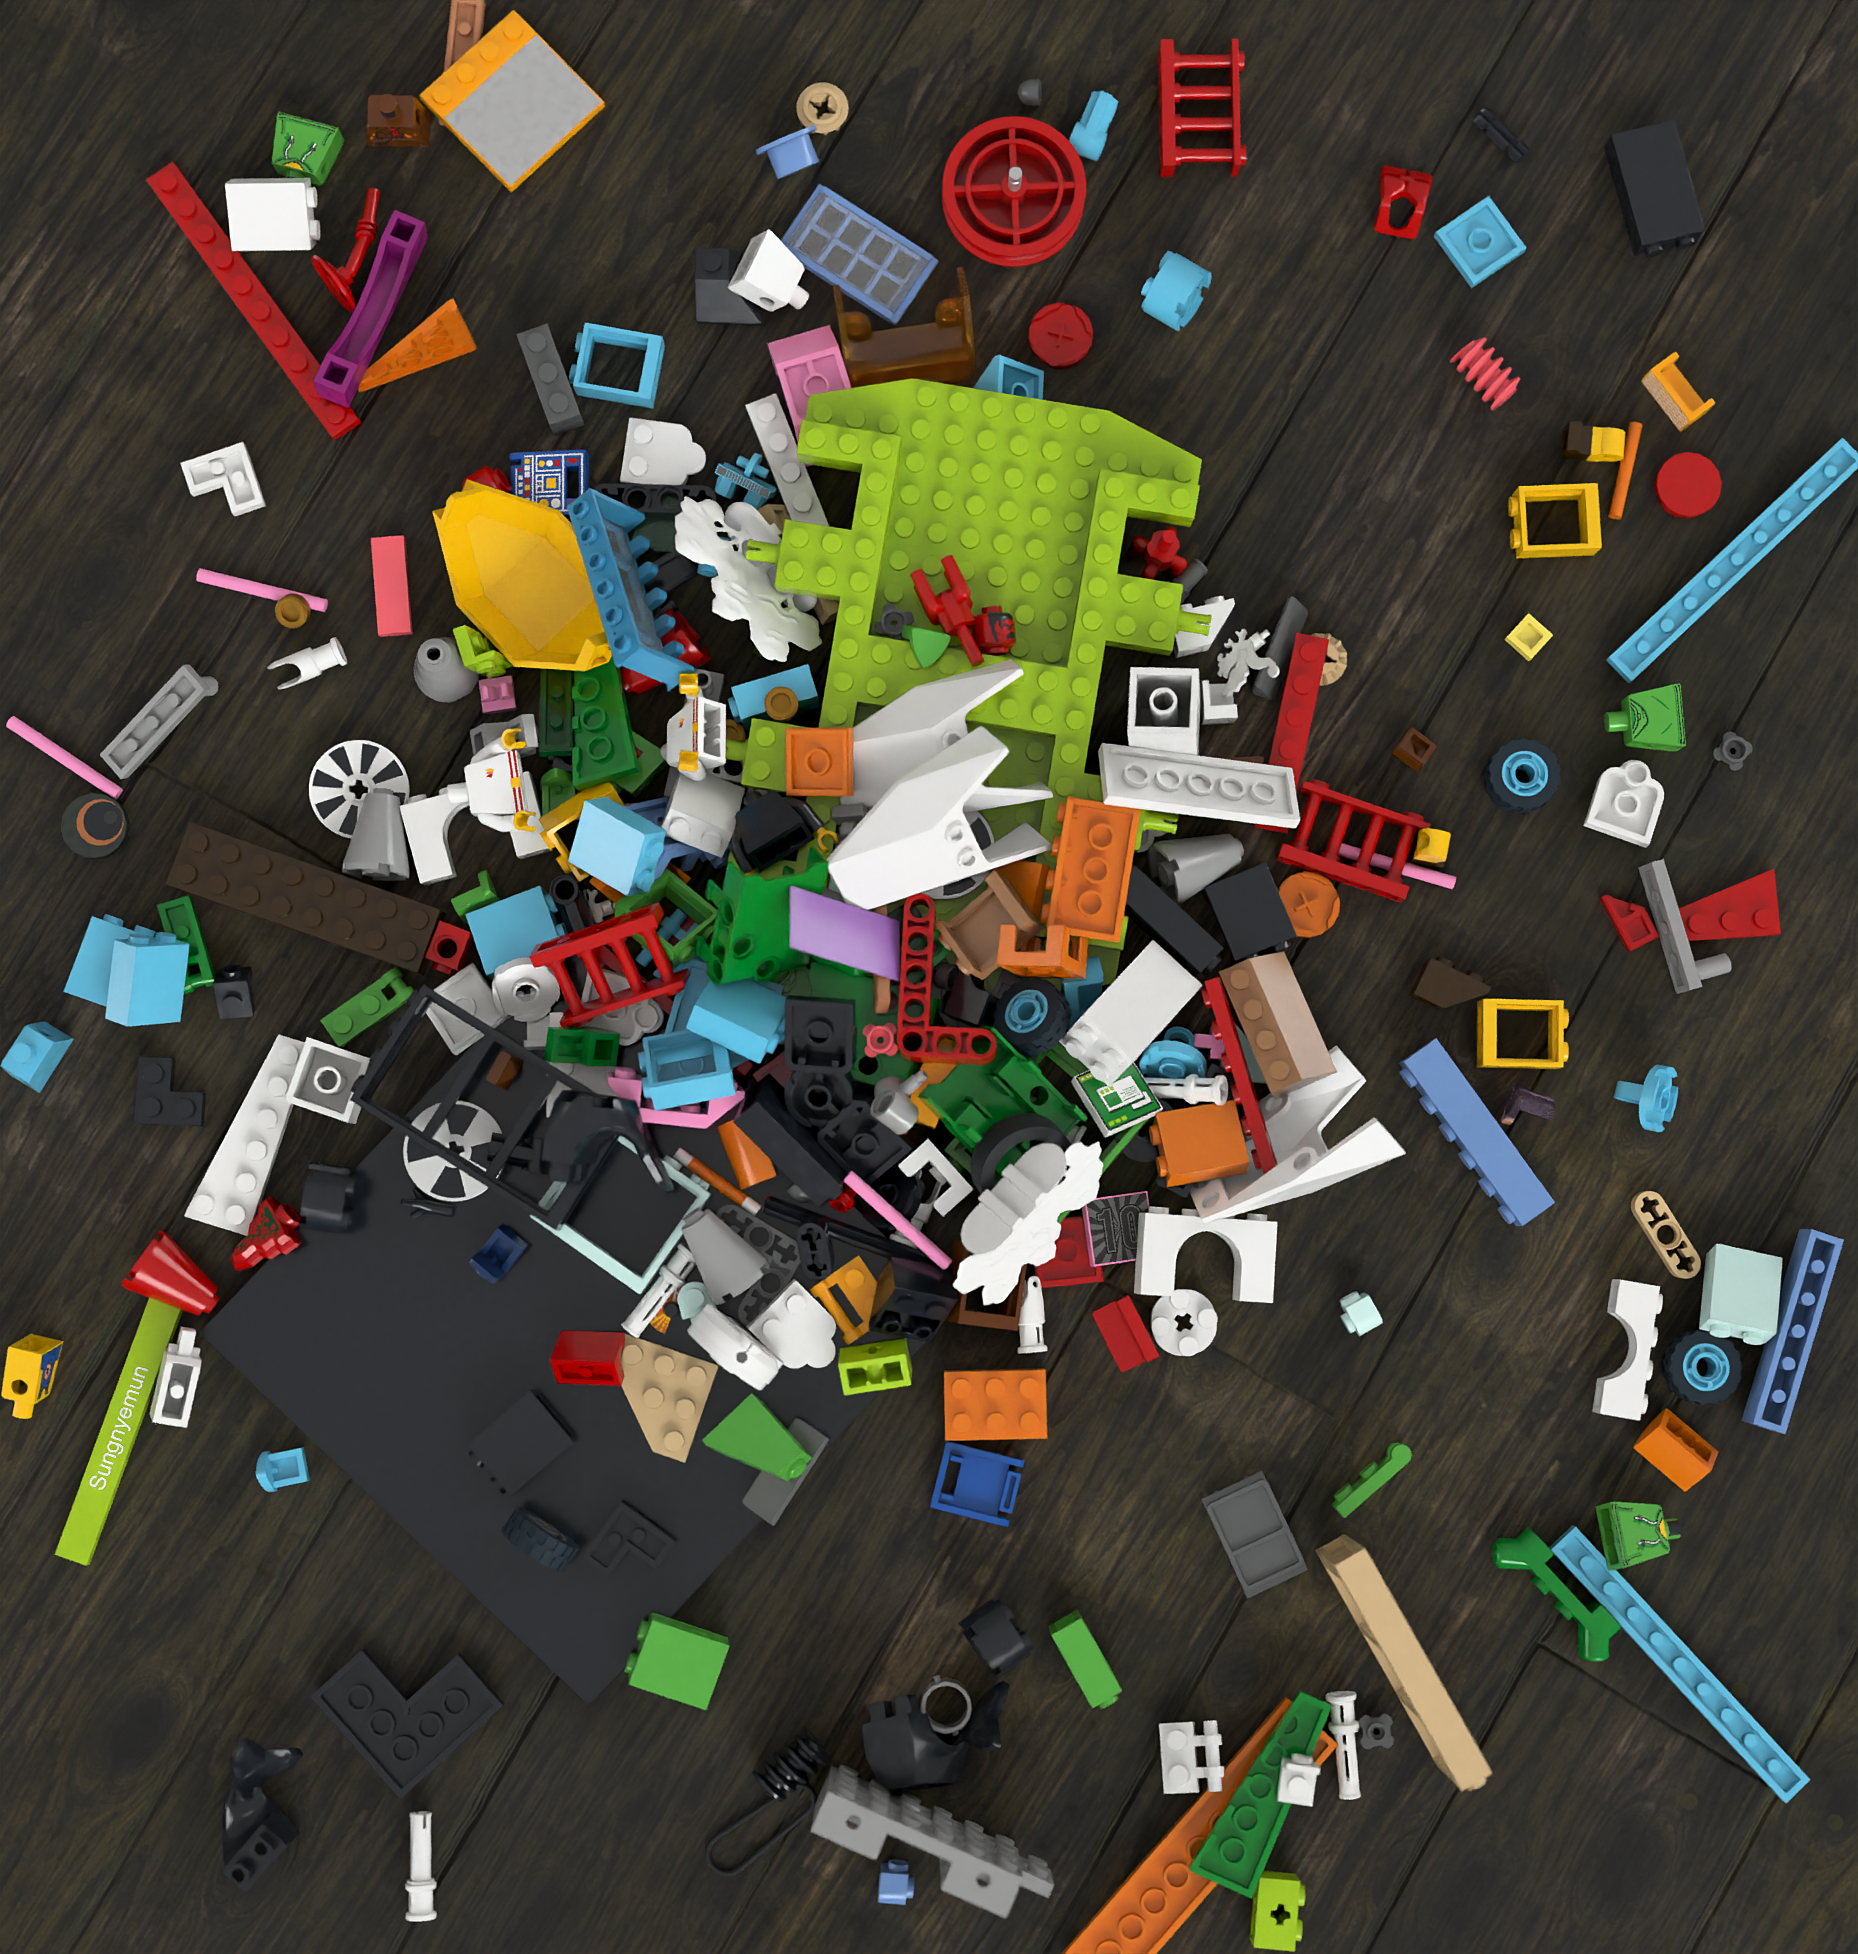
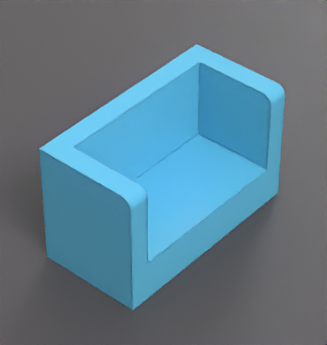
M1099 956L1087 958L1085 979L1060 978L1062 994L1068 1000L1069 1008L1072 1011V1016H1070L1071 1024L1068 1031L1103 994L1102 982H1104V976Z

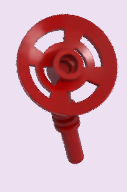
M369 188L367 190L363 215L358 220L355 234L357 242L345 268L341 265L336 269L317 255L311 257V261L325 285L342 306L351 313L355 310V301L349 285L354 282L352 278L356 276L370 244H373L375 241L377 230L375 218L380 197V191L376 188Z

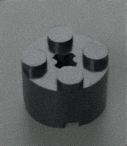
M310 1162L308 1169L315 1170L314 1175H310V1178L306 1177L300 1216L307 1217V1220L301 1221L299 1228L341 1234L343 1229L348 1230V1227L351 1225L353 1207H347L348 1197L356 1193L358 1174L352 1173V1167Z
M990 1599L958 1622V1625L966 1630L963 1632L964 1636L983 1664H989L992 1669L990 1673L998 1680L1031 1656L1029 1651L1034 1648V1645L1024 1631H1020L1018 1627L1014 1628L1011 1624L1015 1617L1004 1602L1001 1603L999 1599L995 1602Z

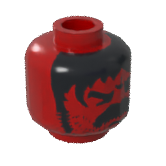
M1001 606L983 607L982 614L974 617L976 624L971 627L972 636L979 650L982 651V654L992 656L1008 654L1009 649L1016 644L1014 616L1010 613L1002 612Z

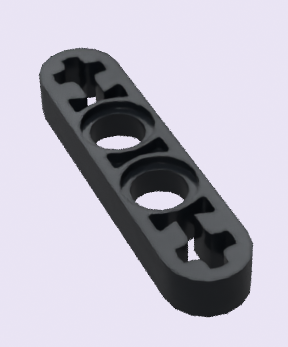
M605 483L593 488V490L604 495L608 494L610 498L616 501H620L619 494H623L622 502L631 507L629 499L633 495L643 494L647 498L645 505L641 508L633 509L643 513L645 518L675 519L676 515L683 512L680 503L684 501L685 495H688L689 498L696 502H700L701 497L706 496L707 499L718 503L713 489L703 485ZM670 494L676 495L679 498V503L675 508L666 509L661 505L662 499Z

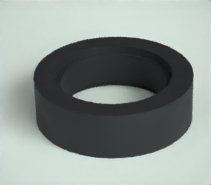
M1021 1113L1006 1117L991 1126L975 1146L970 1165L972 1180L981 1195L986 1189L991 1191L997 1185L995 1174L1000 1159L1011 1147L1020 1142L1039 1140L1053 1143L1059 1146L1064 1153L1072 1145L1071 1142L1054 1122L1044 1116L1033 1113ZM1063 1176L1058 1184H1061L1066 1177Z

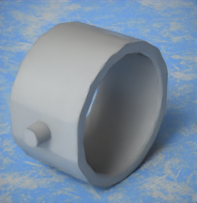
M936 1675L933 1677L934 1681L929 1683L923 1691L921 1712L927 1713L925 1707L926 1700L933 1690L943 1686L958 1689L967 1701L965 1713L958 1721L953 1724L944 1725L935 1722L928 1715L934 1731L944 1734L952 1732L953 1736L958 1735V1730L963 1728L970 1718L972 1710L970 1694L966 1687L958 1680L948 1677L940 1678V1675Z

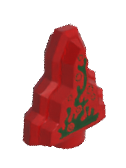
M272 1196L265 1199L258 1207V1215L249 1224L248 1235L236 1246L230 1261L234 1269L240 1271L253 1267L263 1258L273 1259L281 1252L287 1255L302 1243L296 1229L302 1221L299 1213L287 1203L280 1205Z

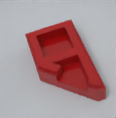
M1609 895L1599 898L1627 952L1660 937L1644 907L1612 898Z

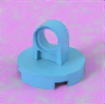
M1176 1026L1167 1030L1163 1041H1157L1147 1046L1141 1055L1139 1066L1142 1076L1146 1073L1150 1078L1185 1079L1191 1074H1197L1199 1078H1205L1207 1061L1202 1053L1193 1047L1194 1036L1192 1032L1184 1027ZM1175 1038H1177V1039H1182L1183 1041L1186 1042V1044H1185V1043H1182V1042H1180V1041H1171V1040H1172V1039H1175Z
M1655 1065L1650 1069L1643 1085L1617 1081L1614 1098L1639 1104V1118L1642 1127L1645 1130L1662 1132L1665 1128L1661 1124L1663 1121H1671L1676 1107L1678 1087L1672 1086V1077H1677V1072L1673 1067Z

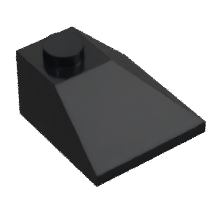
M696 247L695 296L697 324L762 325V307L728 288L744 253L730 248Z

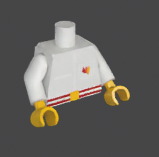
M697 673L679 674L680 694H686L687 702L667 723V743L662 746L661 755L670 766L677 767L681 774L695 781H700L705 778L706 769L726 764V705L704 698L702 690L698 686Z
M520 728L506 729L502 737L488 743L474 755L470 765L464 767L466 782L448 785L450 804L469 802L471 814L477 816L482 824L500 832L519 830L534 832L536 830V827L528 826L527 824L528 818L536 816V813L528 811L520 754L516 750L511 751L512 749L524 748L526 746L525 741H515L516 733L522 731Z

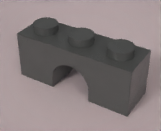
M548 324L516 334L554 436L585 425Z

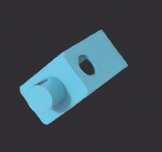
M45 1021L28 1024L23 1028L3 1059L1 1067L9 1075L40 1093L74 1039Z

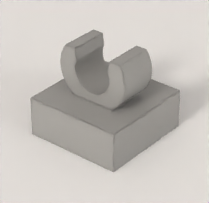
M864 803L833 806L831 818L839 826L840 835L844 837L851 833L870 810Z

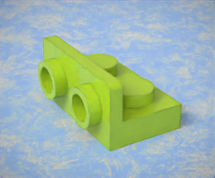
M466 625L453 629L464 667L482 676H487V678H495L506 673L505 669L513 666L503 654L494 650L492 642L485 635Z

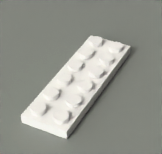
M1102 743L1098 750L1104 804L1295 829L1300 822L1292 768Z

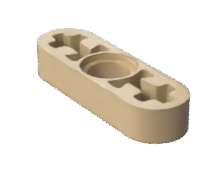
M1654 1191L1637 1193L1631 1201V1211L1669 1272L1677 1278L1687 1279L1694 1277L1701 1267L1700 1257L1663 1198ZM1642 1199L1654 1200L1655 1205L1651 1207L1656 1217L1664 1215L1665 1219L1656 1221L1650 1227L1648 1222L1654 1221L1651 1213L1641 1211L1640 1208L1644 1205ZM1663 1225L1670 1226L1674 1231V1239L1667 1245L1662 1244L1657 1238V1231ZM1681 1243L1683 1248H1678L1677 1251L1682 1257L1690 1258L1691 1262L1687 1264L1689 1270L1677 1269L1676 1265L1680 1263L1676 1253L1668 1255L1666 1251L1676 1248Z

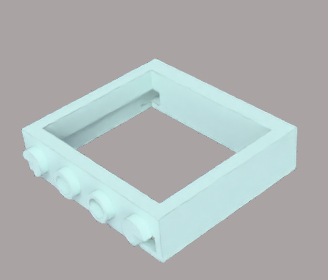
M622 1136L619 1137V1142L638 1154L630 1141ZM666 1154L661 1160L669 1177L697 1196L684 1217L696 1208L702 1210L713 1195L707 1191L710 1184L694 1173L691 1178L679 1171L683 1165ZM554 1181L538 1205L550 1211L567 1183ZM530 1215L532 1219L638 1294L644 1293L659 1272V1268L666 1262L684 1236L681 1228L685 1222L682 1218L641 1276L566 1222L559 1231L554 1230Z

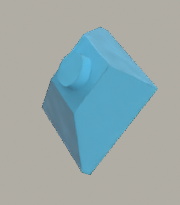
M997 355L994 356L974 386V389L1043 400L1044 371Z

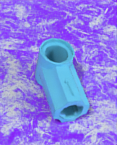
M1103 91L1092 92L1081 121H1077L1069 139V142L1079 155L1096 162L1103 150L1108 135L1106 132L1118 106V101L1111 94Z

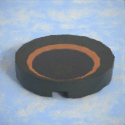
M97 793L79 796L71 802L62 815L61 822L63 840L71 851L84 858L96 860L107 858V856L118 852L128 838L130 827L128 816H126V812L121 804L105 794Z

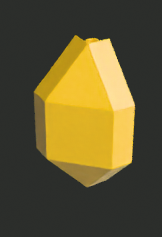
M467 479L462 492H455L450 495L446 501V507L432 511L456 605L514 667L586 671L609 662L612 656L576 535L572 523L559 510Z

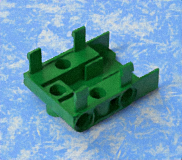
M814 846L810 847L805 872L794 874L795 870L793 868L784 866L782 876L762 879L758 874L745 876L732 861H728L723 891L712 879L708 880L705 894L706 899L712 900L718 909L711 945L701 936H697L695 954L696 956H701L707 963V975L714 984L720 985L754 978L759 983H766L772 980L778 972L798 969L808 965L811 954L790 948V886L822 896L829 862Z
M812 961L808 974V979L813 987L810 996L855 1000L857 1054L856 1061L850 1070L854 1080L875 1086L886 1077H898L905 1082L910 1076L915 1075L919 1070L920 1063L905 1060L901 1056L899 1049L893 1056L877 1054L874 1059L878 1062V1069L874 1074L865 1075L859 1070L860 1061L868 1057L864 1051L867 1046V1039L863 1034L864 1027L868 1024L876 1027L892 1023L895 1025L896 1030H898L900 986L890 984V993L898 998L897 1007L887 1013H875L873 978L864 975L852 977L844 971ZM934 997L931 1000L930 1026L933 1025L940 1002L939 999ZM911 1004L905 1013L909 1017L917 1018L923 1014L924 1008L920 1004ZM896 1031V1033L894 1034V1042L898 1046ZM882 1037L877 1039L878 1043H883L884 1041Z
M982 1025L980 1028L986 1029L994 1035L997 1046L995 1058L985 1065L957 1064L940 1084H928L917 1096L972 1154L975 1146L982 1139V1135L991 1126L1012 1115L1033 1113L1044 1116L1054 1122L1065 1136L1068 1135L1080 1120L1085 1122L1087 1116L1075 1104L1072 1106L1041 1074L1042 1070L1031 1058L1026 1059L994 1027ZM977 1040L972 1045V1050L977 1054H985L991 1048L990 1043L986 1040ZM1037 1086L1039 1096L1037 1100L1032 1103L1030 1100V1092L1034 1087ZM1030 1140L1014 1145L1002 1156L995 1174L999 1181L1004 1177L1001 1174L1010 1163L1014 1166L1031 1149Z

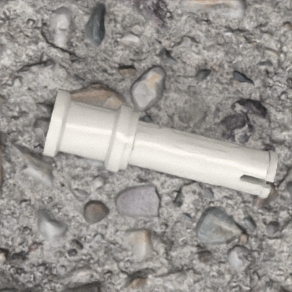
M1191 1074L1185 1079L1144 1078L1156 1098L1185 1099L1189 1104L1207 1101L1215 1102L1216 1105H1224L1228 1096V1083L1224 1075H1217L1215 1078H1199L1197 1074Z
M679 1242L677 1245L678 1250L667 1265H662L659 1268V1278L625 1322L621 1324L626 1331L636 1338L641 1336L640 1334L659 1312L676 1288L680 1289L686 1284V1277L696 1266L690 1248L682 1242Z
M1335 1691L1326 1694V1701L1332 1705L1330 1710L1331 1722L1328 1724V1728L1331 1734H1334L1335 1742L1338 1744L1335 1749L1340 1791L1339 1798L1357 1799L1361 1797L1355 1733L1358 1731L1359 1722L1355 1720L1353 1701L1357 1697L1353 1691ZM1341 1705L1343 1706L1344 1717L1341 1714ZM1345 1750L1348 1755L1349 1776H1347Z
M418 1811V1814L416 1812L409 1813L410 1879L405 1884V1890L409 1891V1912L405 1914L407 1921H428L437 1917V1912L433 1910V1890L436 1888V1881L434 1878H431L432 1812Z

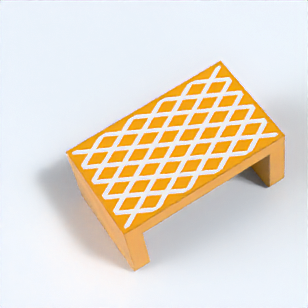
M1675 351L1653 367L1641 382L1681 432L1706 414L1715 405V401L1712 398L1705 403L1674 365L1675 361L1680 357Z

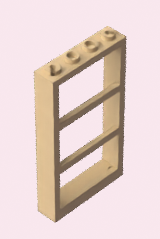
M1343 1534L1315 1550L1435 1764L1461 1791L1465 1789L1470 1791L1472 1788L1477 1789L1484 1785L1487 1781L1486 1777L1493 1773L1366 1549Z

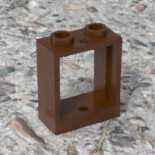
M954 1240L950 1267L953 1269L955 1281L958 1278L957 1272L960 1263L967 1257L972 1256V1252L967 1250L962 1241ZM1027 1263L1021 1268L1016 1286L1004 1301L998 1303L997 1314L965 1310L967 1293L963 1294L956 1289L958 1301L945 1321L1018 1331Z

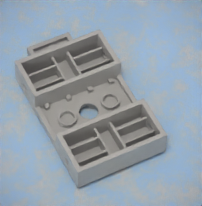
M840 1765L839 1769L831 1766L815 1804L811 1832L876 1860L887 1834L939 1856L941 1890L1004 1918H1007L1020 1886L1049 1898L1054 1882L1051 1869L1047 1868L1048 1863L1032 1855H1029L1028 1859L1019 1856L1018 1848L1014 1847L1015 1842L1000 1834H996L995 1838L982 1833L983 1827L968 1820H965L964 1824L951 1819L952 1814L940 1807L934 1806L933 1810L921 1806V1800L905 1792L901 1796L894 1794L882 1786L877 1779H871L870 1782L858 1778L859 1773L848 1766ZM846 1820L856 1823L859 1826L856 1828H850L847 1825ZM976 1879L988 1882V1885L980 1886Z

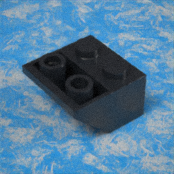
M891 1257L877 1281L869 1320V1331L931 1342L958 1301L957 1291L953 1286L955 1282L953 1269L946 1268L943 1270L936 1265Z

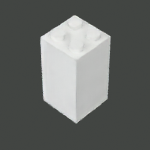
M1130 667L1127 730L1129 746L1199 755L1201 708L1199 669Z
M1152 940L1073 1025L1064 1039H1061L1059 1042L1072 1057L1079 1059L1097 1080L1104 1082L1110 1087L1203 985Z

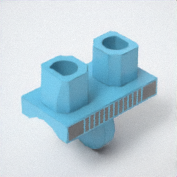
M754 453L750 460L742 456L738 457L736 465L744 468L745 472L726 462L723 465L718 464L715 471L719 475L715 487L716 493L731 499L738 485L748 489L743 502L752 505L757 511L765 505L767 499L775 496L778 488L754 477L756 474L765 479L769 473L768 469L760 466L762 456Z

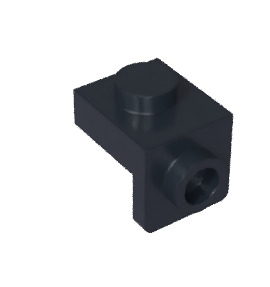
M233 964L218 970L213 987L220 1019L253 1017L255 1007L250 986L251 967H241L240 965Z

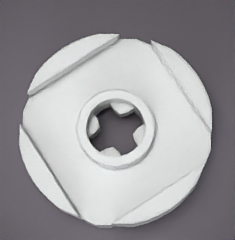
M525 957L511 960L504 965L498 966L494 972L491 986L494 1005L503 1015H505V1012L508 1015L514 1016V1020L529 1022L543 1018L551 1011V1006L555 1001L559 999L560 988L552 969L547 968L546 965L534 969L530 958ZM522 985L533 986L530 989V994L524 995L523 991H517V989Z
M1177 1289L1174 1290V1296H1161L1154 1304L1150 1313V1328L1154 1340L1162 1349L1173 1355L1192 1356L1203 1351L1210 1345L1217 1331L1218 1317L1211 1302L1204 1295L1194 1290ZM1188 1313L1191 1316L1189 1322L1192 1324L1190 1330L1184 1328L1179 1332L1176 1329L1178 1323L1174 1319L1177 1315L1183 1317Z

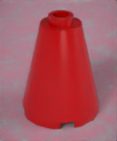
M672 607L664 611L663 614L675 618V626L660 638L663 647L671 641L683 644L684 651L677 659L692 665L694 669L711 660L709 650L706 646L702 650L699 648L698 640L700 637L688 621L678 611L673 613ZM624 666L620 667L623 687L628 693L634 691L640 695L664 684V682L657 681Z
M160 1229L155 1236L160 1242L156 1239L151 1241L127 1275L133 1280L130 1281L125 1278L121 1286L132 1292L197 1316L202 1311L209 1314L220 1299L215 1294L218 1287L173 1239Z

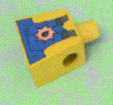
M29 1334L8 1347L1 1395L3 1398L14 1400L11 1411L12 1416L23 1419L31 1418L34 1404L49 1395L63 1341Z

